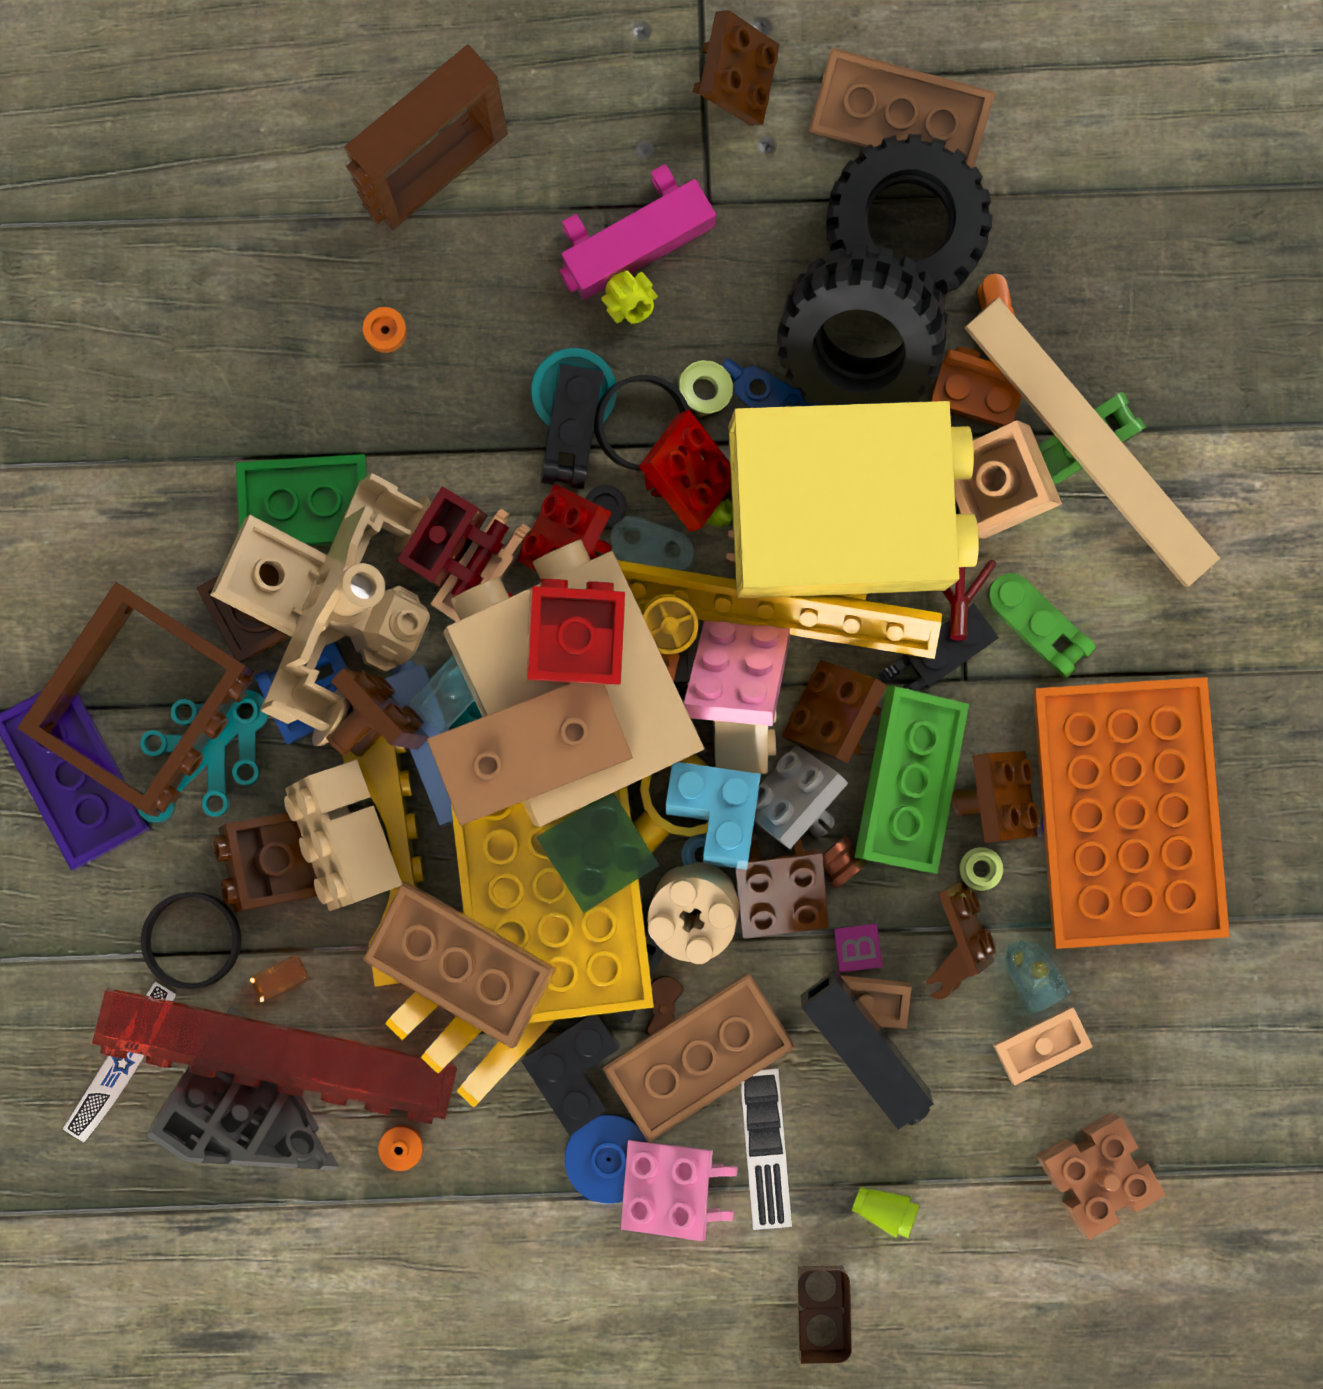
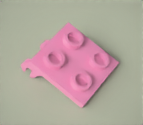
M628 1140L621 1230L705 1241L707 1222L734 1220V1210L721 1211L720 1208H707L709 1178L737 1176L738 1166L712 1164L713 1150Z

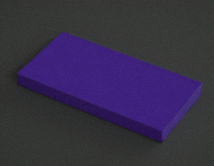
M40 691L0 713V737L70 870H76L151 828L148 822L140 815L137 807L17 729L42 692ZM77 693L51 733L125 781L80 694Z

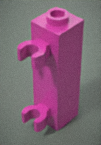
M664 164L651 171L652 178L650 180L661 198L589 237L577 214L562 221L564 226L562 229L573 246L561 253L564 267L559 270L568 290L571 293L578 290L584 301L604 290L608 281L614 275L627 270L632 274L714 228L717 215L696 179L678 187L667 165Z

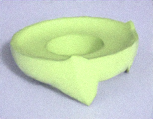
M701 360L694 362L679 375V391L687 401L689 409L694 411L698 417L720 412L728 405L733 395V382L730 374L723 366L713 361ZM700 379L712 382L716 389L715 397L710 400L698 398L693 390L694 382Z

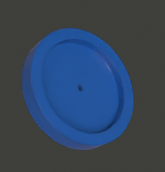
M603 1114L571 1135L565 1151L566 1172L575 1189L589 1200L603 1204H614L623 1201L628 1140L648 1142L638 1125L632 1120L620 1115Z

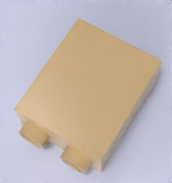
M581 539L556 549L534 560L532 563L540 580H568V588L586 589V584L590 581L614 583V591L625 592L621 685H605L633 759L523 801L522 803L532 824L538 827L704 750V746L613 551L590 560ZM500 577L491 579L453 597L451 602L460 621L447 626L443 631L482 717L571 684L569 682L526 680L530 589L509 598Z

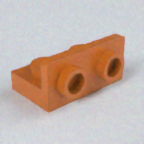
M956 347L955 350L948 349L943 357V363L940 366L930 402L950 401V413L1000 428L1014 422L1021 395L992 361L980 358L981 354L973 349L966 347Z

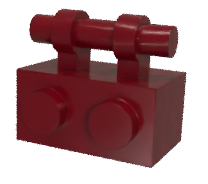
M442 486L397 561L441 588L450 574L455 575L459 579L450 593L457 596L481 584L484 579L481 577V574L493 554L498 556L504 544L501 541L509 527L495 519L487 533L481 531L480 528L488 515L475 505ZM473 541L479 546L465 567L459 561Z

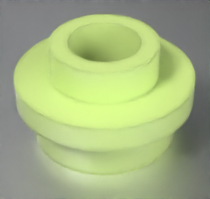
M978 847L971 849L961 859L959 866L960 876L963 882L974 890H989L995 887L1002 878V860L996 852L989 848ZM977 861H983L988 866V873L982 878L977 877L973 872V866Z

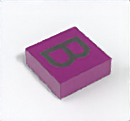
M877 923L833 929L838 972L883 967Z

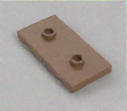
M831 47L808 132L864 148L870 144L876 147L882 144L883 138L896 135L897 140H905L908 134H921L922 141L931 143L935 137L945 141L944 148L954 153L958 148L967 156L965 162L972 169L975 166L995 92Z
M571 683L427 739L460 826L633 759L605 684Z
M402 882L363 958V961L510 1048L517 1046L557 969L409 882Z
M747 972L607 1062L601 1068L649 1143L787 1054L796 1046L751 974Z

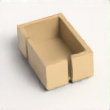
M357 759L309 775L285 788L287 796L284 798L286 811L292 821H297L302 835L299 839L302 855L308 863L312 862L317 879L314 880L316 894L322 904H327L329 911L356 903L402 885L374 805L351 814L347 805L371 797Z

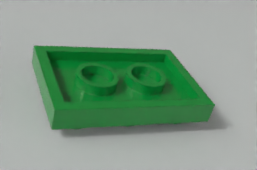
M365 454L236 462L239 530L244 519L252 515L308 546L333 544L359 481L368 476L367 457Z

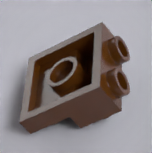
M288 813L226 823L218 828L220 835L213 837L214 854L218 862L225 861L228 878L222 879L221 890L225 904H233L235 913L317 897L314 887V880L317 879L312 862L308 863L302 855L299 845V839L302 835L297 821H292Z

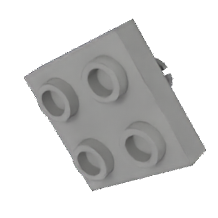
M795 745L789 753L781 757L775 769L759 785L754 822L789 849L792 848L807 829L810 830L814 837H822L828 831L818 823V820L823 821L832 829L835 818L825 809L846 787L848 782L838 772L798 745Z

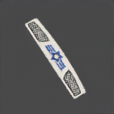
M157 982L153 983L63 1128L64 1131L82 1142L86 1141L136 1071L160 1029L176 996L175 993Z

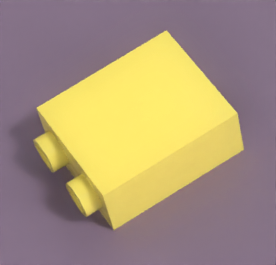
M950 401L738 408L734 410L728 428L737 599L945 591L959 580V567L976 566L979 551L976 517L974 514H956L954 480H965L972 477L974 464L973 438L969 426L951 427Z

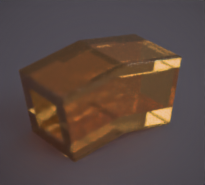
M293 955L251 976L249 979L262 1003L310 978L299 955Z

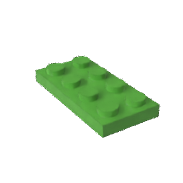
M887 686L854 858L938 874L969 704L901 687Z

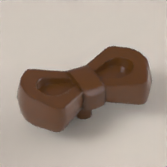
M660 976L651 982L654 1008H652L653 1016L645 1030L648 1035L653 1034L675 1019L674 1003L683 993L684 987L673 977Z

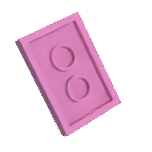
M704 621L684 700V706L690 718L773 726L790 643V628H778L769 625L732 624L724 621Z

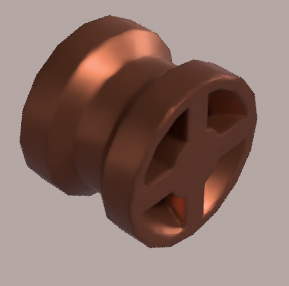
M847 836L841 838L822 854L824 870L830 876L829 883L834 889L843 885L868 863L867 860L854 858L855 852L851 848L852 842Z

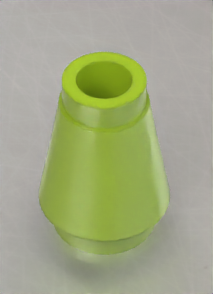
M860 1187L852 1212L860 1214L861 1217L895 1238L898 1235L909 1238L920 1205L910 1201L911 1196Z

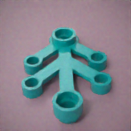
M246 690L245 692L248 693L246 697L239 703L234 702L226 714L229 718L226 727L216 739L210 738L201 753L204 754V759L201 765L191 776L186 775L177 788L181 793L208 765V793L202 799V808L209 816L221 817L230 809V799L226 795V746L237 735L240 761L233 767V778L241 785L251 786L261 776L260 767L256 763V731L266 724L269 715L260 711L265 698L255 691ZM180 699L172 705L171 717L177 724L190 726L204 704H195L190 700ZM246 703L251 704L254 709L252 717L242 719L239 715L240 707ZM183 705H189L192 708V715L188 720L182 721L178 716V710ZM150 730L141 737L140 747L146 755L160 757L167 752H173L183 735H165L162 732ZM152 736H159L162 742L160 749L155 752L150 751L147 745L148 740ZM250 764L254 769V775L250 780L244 781L240 777V769L242 766ZM218 795L223 800V807L220 811L213 812L209 808V801L213 796ZM171 802L165 813L161 812L158 817L148 815L140 809L138 811L145 820L162 823L172 817L176 805Z

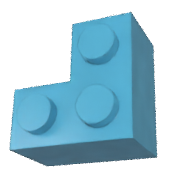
M682 762L672 764L666 800V814L709 820L703 864L747 870L761 774Z

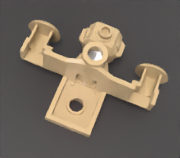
M373 473L359 481L328 555L252 515L247 516L241 525L210 594L292 637L260 711L286 724L299 720L315 728L312 737V743L315 746H323L329 742L326 737L348 716L351 704L339 689L333 693L315 684L320 672L315 667L324 646L347 635L351 638L356 652L362 654L364 664L384 673L408 662L415 654L430 619L427 608L420 604L417 594L400 585L385 591V581L379 570L370 564L360 563L371 537L379 533L381 528L396 535L394 552L401 553L431 505L430 499L426 495L414 501L398 492L397 486ZM262 564L272 565L278 571L279 582L276 586H268L261 580L259 570Z

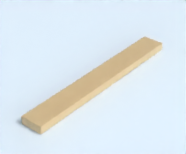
M999 297L963 327L1184 587H1189L1220 559Z

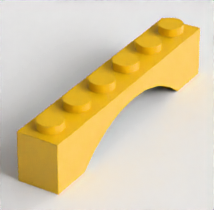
M381 736L362 757H357L350 751L347 755H343V762L345 764L356 759L358 760L371 796L370 798L375 803L386 826L391 854L401 882H409L418 887V882H425L422 857H414L412 839L419 838L418 825L415 813L408 814L406 796L413 795L412 782L409 770L402 771L400 753H406L407 749L389 745ZM399 887L390 890L389 900L384 911L382 920L380 922V925ZM380 925L378 926V928H377V930L375 931L373 937L371 938V940H370V942H369V946H370V944H371V942H372V940H373L375 934L377 933V931H378ZM372 966L375 987L400 983Z

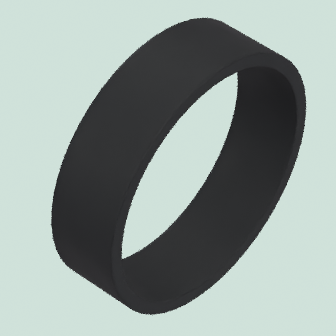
M637 375L617 382L604 393L597 405L594 429L601 449L614 463L630 470L642 471L639 465L624 460L611 448L604 432V412L612 395L627 383L635 381L650 382L660 386L672 396L680 413L690 410L684 396L673 384L652 375Z
M179 893L164 899L149 913L141 933V950L148 968L162 982L182 989L205 987L222 979L236 963L241 949V930L234 913L224 902L205 893ZM190 897L204 899L219 908L228 920L232 932L231 952L225 965L213 977L200 983H185L167 975L157 964L151 948L152 929L161 912L170 904Z

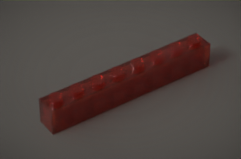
M107 987L105 990L92 1044L101 1046V1054L111 1057L127 1058L128 1052L146 1055L144 1062L158 1067L171 1068L172 1061L190 1065L189 1072L196 1075L215 1077L216 1072L221 1071L234 1074L233 1081L239 1084L259 1087L260 1081L263 1080L277 1083V1091L285 1094L303 1096L304 1089L322 1093L320 1100L345 1106L347 1100L352 1099L365 1102L364 1109L367 1111L385 1115L390 1114L391 1108L408 1111L407 1119L432 1124L434 1117L446 1118L457 1066L453 1062H450L437 1073L421 1058L422 1055Z

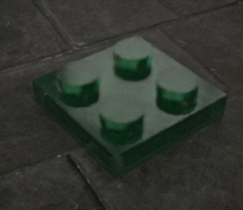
M614 793L588 804L536 837L583 913L659 866Z

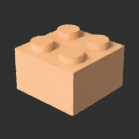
M1017 420L973 440L974 464L971 479L954 480L955 499L961 514L975 515L978 526V538H988L1062 504L1030 425Z

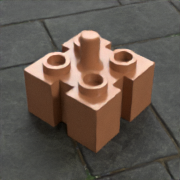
M1111 1112L1081 1129L1086 1138L1081 1143L1076 1145L1065 1138L1036 1155L1053 1187L1062 1193L1068 1190L1071 1194V1197L1063 1201V1204L1079 1232L1089 1240L1120 1223L1115 1212L1124 1206L1137 1213L1166 1196L1149 1164L1138 1158L1132 1159L1130 1153L1139 1147L1122 1118Z

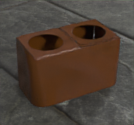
M842 1265L798 1266L799 1359L801 1351V1364L843 1363L849 1359L852 1353L850 1279ZM814 1271H827L836 1281V1291L827 1301H815L806 1292V1280ZM799 1304H800V1306H801L802 1308H806V1309H803L802 1311H799ZM817 1315L829 1316L837 1326L836 1338L827 1346H817L807 1337V1324Z

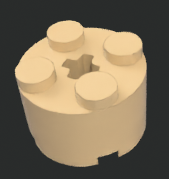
M703 862L682 867L678 866L669 870L659 881L649 907L648 933L650 937L666 954L681 961L704 964L711 958L719 955L731 942L739 915V900L732 880L719 868L710 864H703ZM694 908L701 911V914H696L695 916L689 913Z

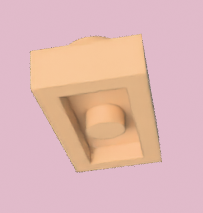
M1068 1007L993 1044L1013 1085H1017L1093 1047L1074 1007Z

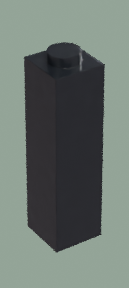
M833 970L800 995L801 1007L898 1130L907 1123L914 1125L927 1116L930 1111L929 1107L934 1105L930 1089L836 970Z

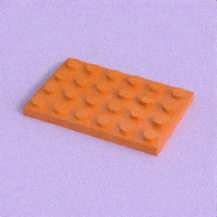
M1208 677L1033 689L1053 949L1230 937Z

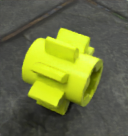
M627 270L614 275L608 281L605 289L607 295H604L601 300L608 307L606 311L617 324L624 318L631 324L642 322L649 317L654 308L653 300L658 298V295L652 289V282L642 271L634 278Z

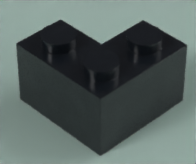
M600 1014L583 1017L521 1060L569 1136L607 1111L608 1106L585 1072L620 1048L619 1043Z

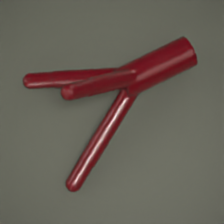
M990 560L966 593V567H959V580L956 581L955 593L950 587L942 591L951 604L950 639L957 641L967 639L968 604L996 567L995 560Z

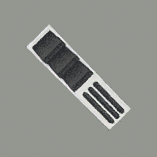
M760 1070L741 1083L753 1230L792 1227L779 1070Z

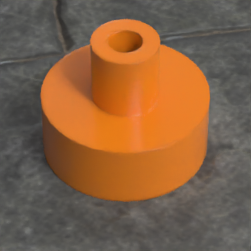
M379 307L372 310L366 316L363 322V334L367 343L374 350L381 353H390L396 351L404 344L407 337V326L398 311L390 307Z
M395 1126L382 1136L378 1147L379 1156L384 1165L392 1170H409L419 1162L423 1155V1139L410 1126ZM398 1146L403 1149V1152H402V1153H401V1152H398V1150H397V1147H398Z

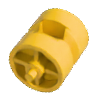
M671 593L657 595L650 599L641 611L660 653L677 654L686 650L694 642L698 633V618L689 602L681 596Z

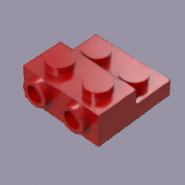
M541 579L540 586H532L529 596L527 634L529 635L526 680L621 685L625 592L614 591V583L597 581L587 582L586 589L568 588V580Z

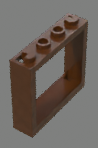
M467 44L344 146L350 161L346 168L353 176L351 181L358 189L356 193L363 202L361 205L377 225L384 221L393 231L508 135L498 77L473 48ZM467 108V112L465 114H463L459 119H457L453 124H451L435 139L428 143L424 148H422L418 153H416L412 158H410L406 163H404L388 178H385V175H387L391 170H393L397 165H399L403 160H405L409 155H411L415 150H417L421 145H423L427 140H429L433 135H435L439 130H441L445 125H447L451 120H453L456 116H458L462 111H464Z
M115 582L17 729L144 813L158 817L161 812L165 813L171 802L175 803L178 799L180 792L177 788L186 775L191 776L201 765L204 759V754L201 753L210 738L216 739L222 733L229 720L226 714L235 701L239 703L246 697L248 693L245 691L251 684L252 680L250 678L255 671L126 587ZM134 609L227 669L145 794L51 733Z

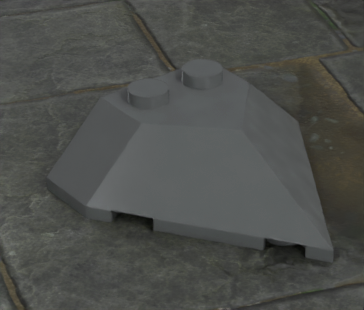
M232 1006L224 1014L184 1071L152 1121L147 1137L185 1162L336 1170L339 1167L332 1152H325L315 1133L319 1127L287 1068L282 1069L271 1049L275 1044L268 1031Z

